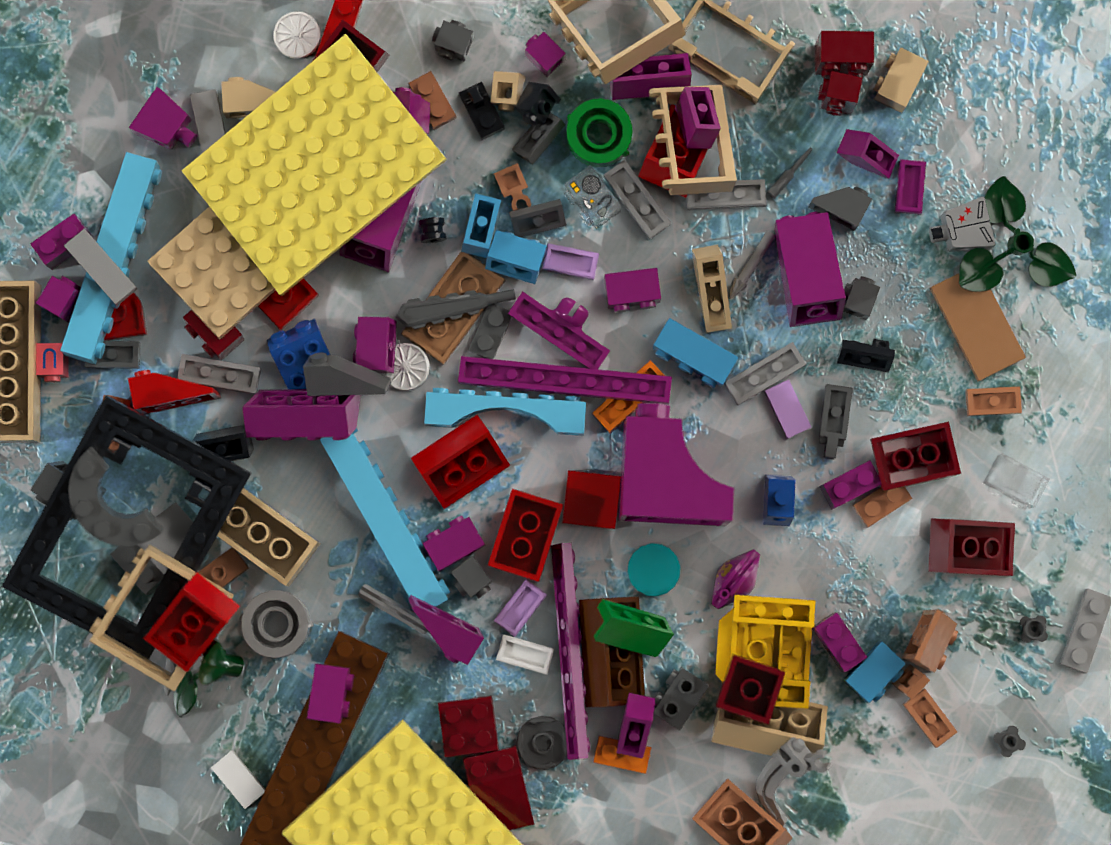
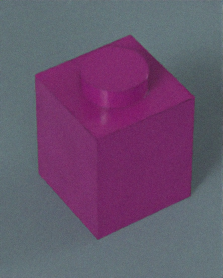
M545 32L539 36L535 34L525 45L527 47L525 49V56L546 77H549L566 60V53Z

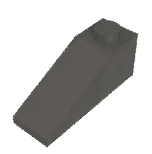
M322 352L315 353L309 356L303 366L308 396L386 394L391 385V378L337 355H327Z

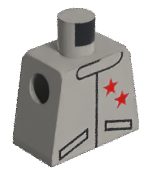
M984 197L945 211L940 216L942 225L929 228L931 242L935 243L946 240L949 252L970 251L975 248L991 250L995 246Z

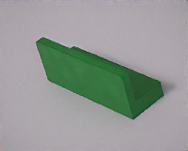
M604 599L597 606L604 620L593 636L597 642L657 657L674 636L666 618Z

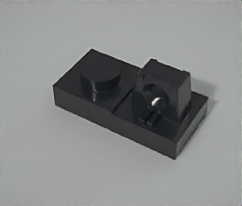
M482 81L458 93L481 140L505 130V126L494 104L491 103V99Z
M873 339L872 345L858 341L842 340L837 363L889 373L894 360L895 350L890 349L889 341Z

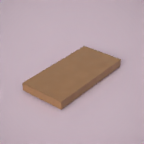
M460 252L428 297L438 295L441 298H446L447 294L457 293L461 296L466 291L471 290L484 294L496 293L506 280L496 272L486 270V265L471 254ZM485 308L481 309L479 314L469 315L465 313L462 318L452 320L450 317L445 318L443 323L435 325L429 322L426 323L425 327L415 330L412 327H405L401 335L445 365Z
M958 273L929 289L978 382L1025 359L1026 356L991 289L982 292L965 290L958 283Z

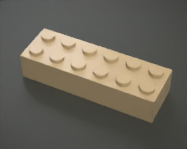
M0 281V443H40L41 377L36 375V343H41V306L36 304L41 295V285L36 281Z

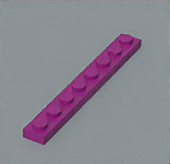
M461 356L458 383L669 405L672 377Z
M568 542L551 545L567 758L572 760L588 758L590 741L586 732L588 714L584 707L586 688L582 682L584 662L582 656H580L582 636L581 631L578 629L580 610L576 602L575 593L577 589V579L574 576L573 568L575 552L572 549V543Z

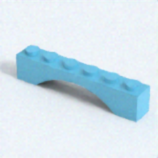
M433 388V392H426L425 426L452 428L462 420L475 414L494 410H509L535 417L548 425L557 434L584 436L586 402H581V397L565 396V400H554V395L541 394L538 399L528 398V394L512 393V397H501L502 392L486 391V395H475L474 390L464 389L459 390V394L449 393V389Z

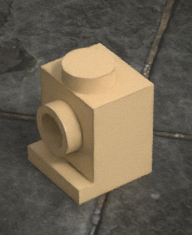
M494 71L491 103L498 106L500 111L514 112V107H516L523 93V84L526 77L520 73ZM512 89V97L507 98L506 92Z

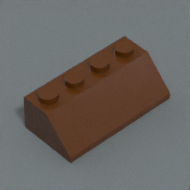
M639 597L579 600L582 658L584 662L583 677L586 688L585 708L624 706L627 703L629 693L645 696L643 655L597 642L593 637L604 622L597 608L602 599L640 610Z

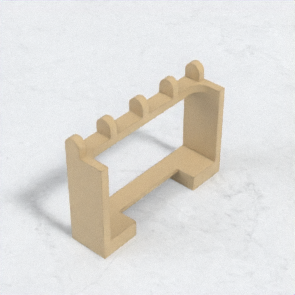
M697 0L683 21L685 32L704 5L780 53V57L761 86L758 87L742 76L741 78L736 77L698 53L697 47L682 39V37L670 44L668 49L675 54L688 53L689 62L756 105L796 43L790 41L787 46H783L771 39L776 32L774 29L771 28L768 34L765 35L750 26L749 24L754 18L750 14L745 21L728 12V9L732 3L728 0L723 7H720L711 0Z
M722 85L686 86L709 87L721 127L717 136L720 158L718 167L719 177L686 179L678 178L668 104H677L684 87L650 89V97L656 98L657 105L660 104L661 109L652 112L653 119H662L664 133L655 136L656 142L666 143L668 158L659 159L660 167H669L671 179L662 181L663 188L669 189L670 195L732 192L737 179Z

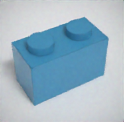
M475 193L461 252L487 258L500 207V199Z
M496 230L487 255L485 269L536 284L547 245L541 244L537 240L518 237L511 232Z
M878 641L866 654L867 658L858 663L843 679L867 703H870L872 700L877 702L885 694L886 690L884 687L890 680L894 683L904 673L902 667L906 663L882 641Z

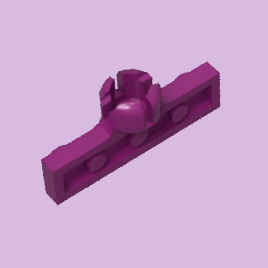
M522 291L508 314L587 368L598 369L610 350L582 331V325L588 318L586 308L580 305L574 315L570 317L568 314L576 303L573 299L563 298L556 309L550 310Z

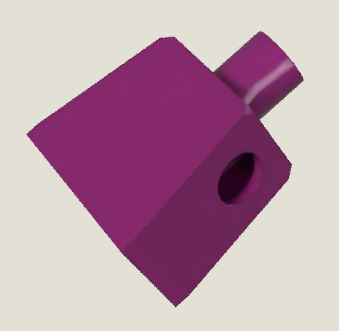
M159 87L155 88L129 126L135 135L170 150L174 148L178 141L189 148L197 138V134L187 128L191 123L189 115Z

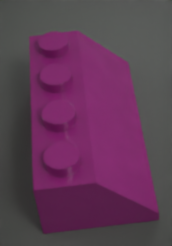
M307 389L259 390L242 407L246 437H256V440L259 441L268 440L272 437H281L282 440L286 441L294 440L297 437H307V440H319L323 437H332L333 440L347 439L357 428L361 395L308 396Z

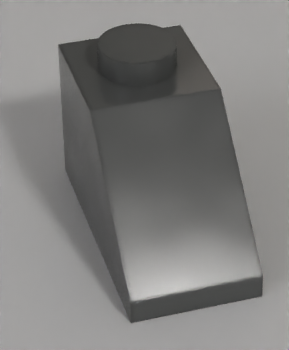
M846 187L814 197L808 207L816 212H828L830 219L855 231L872 198L868 197V193L861 188L854 187L852 189Z

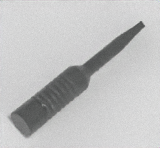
M811 147L768 190L767 193L775 199L792 180L794 172L812 152Z

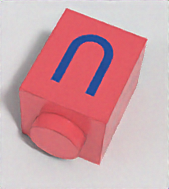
M36 343V375L44 378V382L55 383L61 382V378H68L69 357L60 351L63 343Z

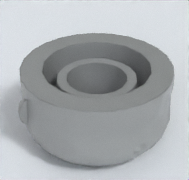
M280 590L263 592L254 597L247 604L239 618L241 620L242 634L248 646L256 653L273 659L285 657L298 651L307 640L310 628L313 627V622L310 621L309 612L304 603L295 595ZM273 611L284 613L289 622L287 631L280 637L270 636L264 627L265 618Z

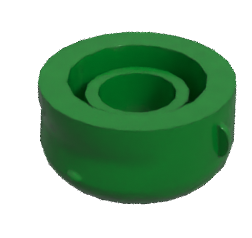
M602 98L591 99L580 104L572 114H568L567 143L574 157L581 163L597 168L607 167L629 155L628 149L631 145L633 133L632 123L627 112L618 103ZM595 123L607 125L612 132L611 139L603 145L594 144L587 137L588 128Z

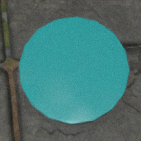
M650 543L641 546L632 554L628 562L627 574L630 583L637 591L646 596H660L668 593L675 587L680 578L681 567L678 557L670 548L662 544Z

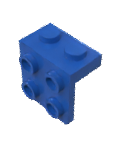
M315 319L310 321L303 320L297 323L294 328L288 331H278L271 338L267 339L269 351L288 389H306L303 366L310 355L321 352L330 355Z

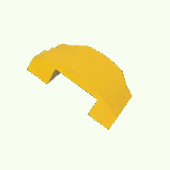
M734 595L733 609L719 620L715 670L718 678L723 682L732 653L784 670L786 673L775 706L809 709L810 656L816 601Z

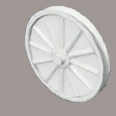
M290 12L282 16L276 23L273 38L278 50L282 54L290 58L300 59L311 55L317 49L321 33L316 20L312 16L304 12Z
M401 343L395 345L394 373H383V375L391 378V386L398 390L409 391L416 389L428 377L430 370L429 359L426 353L414 344Z

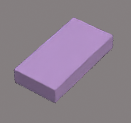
M547 243L542 270L594 280L599 253Z
M789 380L764 391L786 439L811 428Z
M526 579L495 618L494 622L515 637L546 598L547 594Z

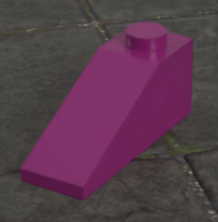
M410 595L408 600L413 611L445 654L444 656L453 663H459L460 661L468 665L484 640L480 629Z

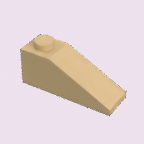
M242 77L228 78V81L221 82L223 114L227 119L244 118L272 96L275 91L249 80H244Z
M718 245L692 249L705 331L709 333L732 329L721 250Z

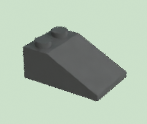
M176 502L155 517L164 527L160 535L143 544L119 546L110 554L125 572H133L136 564L132 561L140 548L146 551L149 544L174 558L193 523ZM150 558L135 582L145 595H152L168 567Z

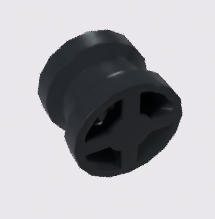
M431 217L418 221L419 227L422 229L421 243H437L447 240L446 233L443 232L444 218Z

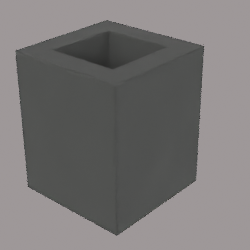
M863 276L860 279L855 278L852 284L847 283L844 288L846 300L843 312L867 320L872 312L880 287L875 285L874 280Z
M473 556L451 572L457 579L454 585L463 597L468 594L470 598L476 595L479 599L491 590L488 586L492 583L491 579Z

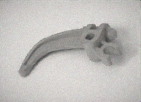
M792 737L771 755L772 758L765 765L756 782L755 790L759 802L768 814L782 826L787 822V818L782 814L775 800V790L788 774L794 777H801L806 771L815 770L824 773L831 767V763H821L819 759L827 755V750L820 749L812 753L805 746V742L801 738Z

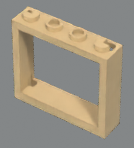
M548 0L552 10L549 14L551 20L556 26L559 24L562 26L563 29L561 31L568 43L574 42L576 45L574 47L580 59L582 61L586 59L589 62L587 65L595 78L599 76L604 84L609 83L686 35L681 18L666 0H646L664 25L604 63H601L566 16L590 0Z
M149 544L146 551L140 548L132 561L136 564L133 572L129 573L126 571L118 586L122 587L118 596L116 597L112 594L105 604L104 609L108 612L103 620L97 617L89 630L93 633L90 642L175 691L186 674L183 669L177 665L174 671L170 673L104 633L150 558L155 559L188 580L196 574L192 569ZM208 580L215 587H217L224 594H226L229 598H233L232 593L228 592L227 590Z

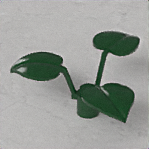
M1006 176L998 178L989 187L984 196L990 223L998 224L1003 222L1004 226L1013 232L1014 235L1008 240V250L994 259L991 252L984 248H975L968 251L963 256L959 267L958 283L960 287L972 292L987 291L996 287L1004 276V271L997 262L1011 253L1022 255L1028 252L1029 258L1033 259L1028 266L1029 275L1040 286H1056L1076 277L1074 265L1064 250L1056 244L1045 242L1036 247L1034 255V238L1028 232H1020L1019 228L1016 229L1009 224V222H1016L1022 218L1026 211V200L1022 192Z
M213 640L202 654L199 672L193 676L191 670L186 672L180 684L173 692V702L177 715L182 718L183 715L189 713L193 708L198 694L196 683L198 679L202 685H210L223 675L239 677L243 670V658L237 655L226 654V650L223 649L221 643L218 640Z

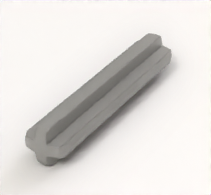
M367 584L362 586L358 594L359 597L420 633H427L428 630L415 612Z

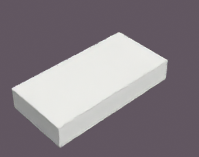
M503 634L496 660L548 674L554 648Z
M233 750L211 767L244 809L262 796L266 790Z

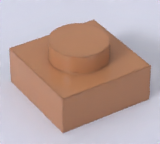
M909 664L902 676L892 684L900 692L913 700L930 680L925 674Z

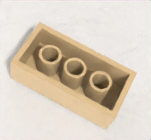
M245 488L242 489L217 535L239 553L288 587L321 544Z

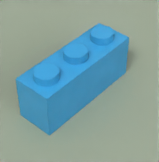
M671 318L666 322L652 348L656 350L655 355L667 362L672 359L679 363L678 368L689 375H692L693 372L702 377L701 381L712 388H715L716 385L722 387L738 359L736 355Z

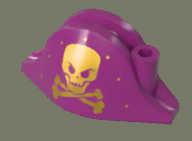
M753 549L722 564L716 574L711 602L715 608L721 609L734 603V595L748 596L752 592L757 580L761 554Z

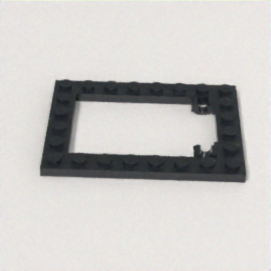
M106 395L1 587L90 632L89 630L97 617L102 620L108 611L103 606L40 574L73 515L69 499L71 474L78 460L91 446L102 458L106 457L119 465H122L132 445L139 449L142 446L189 471L188 475L195 478L184 499L201 507L173 558L195 572L200 568L251 472ZM112 441L120 444L116 452L109 449ZM202 488L209 491L206 500L199 497ZM168 568L138 624L116 614L104 633L149 660L155 647L144 639L190 580Z

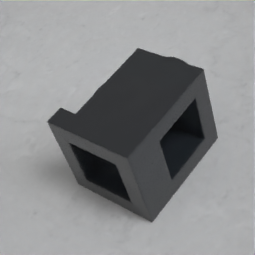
M528 82L515 109L523 116L522 119L527 124L533 126L536 124L544 125L554 104H559L561 98L548 84Z

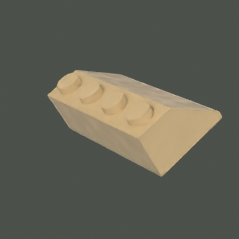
M809 702V709L775 706L769 725L717 707L711 742L771 756L789 739L795 737L801 738L805 742V746L812 753H815L824 747L828 706Z

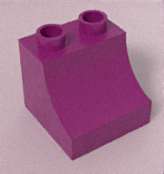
M657 403L638 404L635 416H627L623 426L619 521L726 526L733 521L734 488L714 480L696 464L684 440L682 419L670 418V405Z

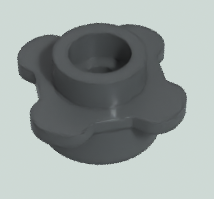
M1039 615L1036 618L1024 616L1020 619V625L1023 628L1022 641L1025 643H1029L1031 640L1044 642L1047 639L1048 634L1046 633L1045 625L1047 621L1044 616ZM1033 626L1036 627L1035 632L1031 630Z
M1009 726L1007 730L994 735V742L998 744L1004 757H1010L1013 752L1023 750L1026 746L1025 741L1018 735V728L1016 726ZM1008 739L1012 740L1011 744L1007 743Z

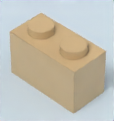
M901 47L897 54L891 53L885 65L889 70L885 77H879L873 89L877 91L874 100L903 113L929 61Z

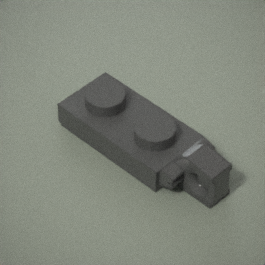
M825 385L819 431V444H825L823 457L825 459L834 460L836 458L837 446H844V441L847 438L852 387Z

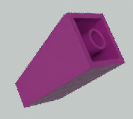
M421 182L340 248V256L389 273Z
M811 212L799 217L789 215L776 220L774 233L789 326L796 327L842 320L846 296L828 212Z

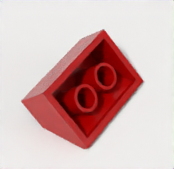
M475 415L411 457L416 468L444 509L511 466L478 415Z

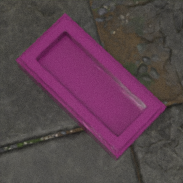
M899 160L895 201L896 213L922 214L926 162Z

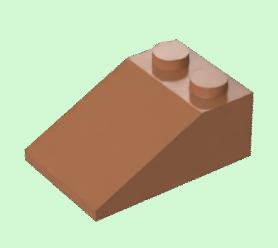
M938 609L924 610L902 659L929 672L935 673L936 669L941 670L947 658L944 652L948 645L952 646L957 637L958 631L955 630L957 623Z
M729 779L721 785L692 818L720 845H787L793 838L780 823Z

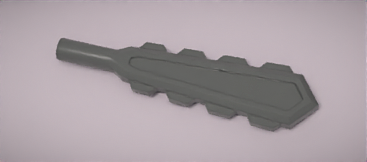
M514 289L491 294L477 293L475 290L466 291L461 296L457 293L447 294L446 298H441L438 295L430 296L425 301L419 298L409 299L407 303L402 304L395 318L407 328L412 327L415 330L425 327L426 323L429 322L435 325L443 323L445 318L450 317L452 320L462 318L465 313L469 315L479 314L481 309L490 304L515 300L516 297Z

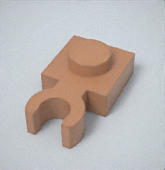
M518 163L494 173L503 197L512 196L511 207L513 211L518 210L516 203L520 199L525 200L528 207L531 206L529 197L521 191L528 188Z

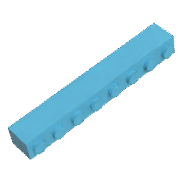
M126 152L96 242L129 278L130 269L128 265L130 259H134L138 250L136 240L138 234L144 232L146 225L144 216L146 210H150L153 205L154 195L152 192L154 186L160 183L162 170H160L156 160ZM87 272L60 351L67 357L96 365L97 359H101L105 351V343H103L105 335L111 332L114 319L111 318L114 308L117 309L119 305H115Z
M356 428L344 440H333L332 437L321 438L322 445L408 596H415L435 607L449 600L447 594L451 593L443 579L438 581L434 574V571L437 570L430 556L425 558L420 548L424 547L417 533L411 534L407 527L411 523L404 510L398 511L394 504L398 499L390 486L385 488L380 480L384 478L381 469L377 463L372 466L367 457L371 455L369 448L364 440L359 443L354 433L358 432V429Z

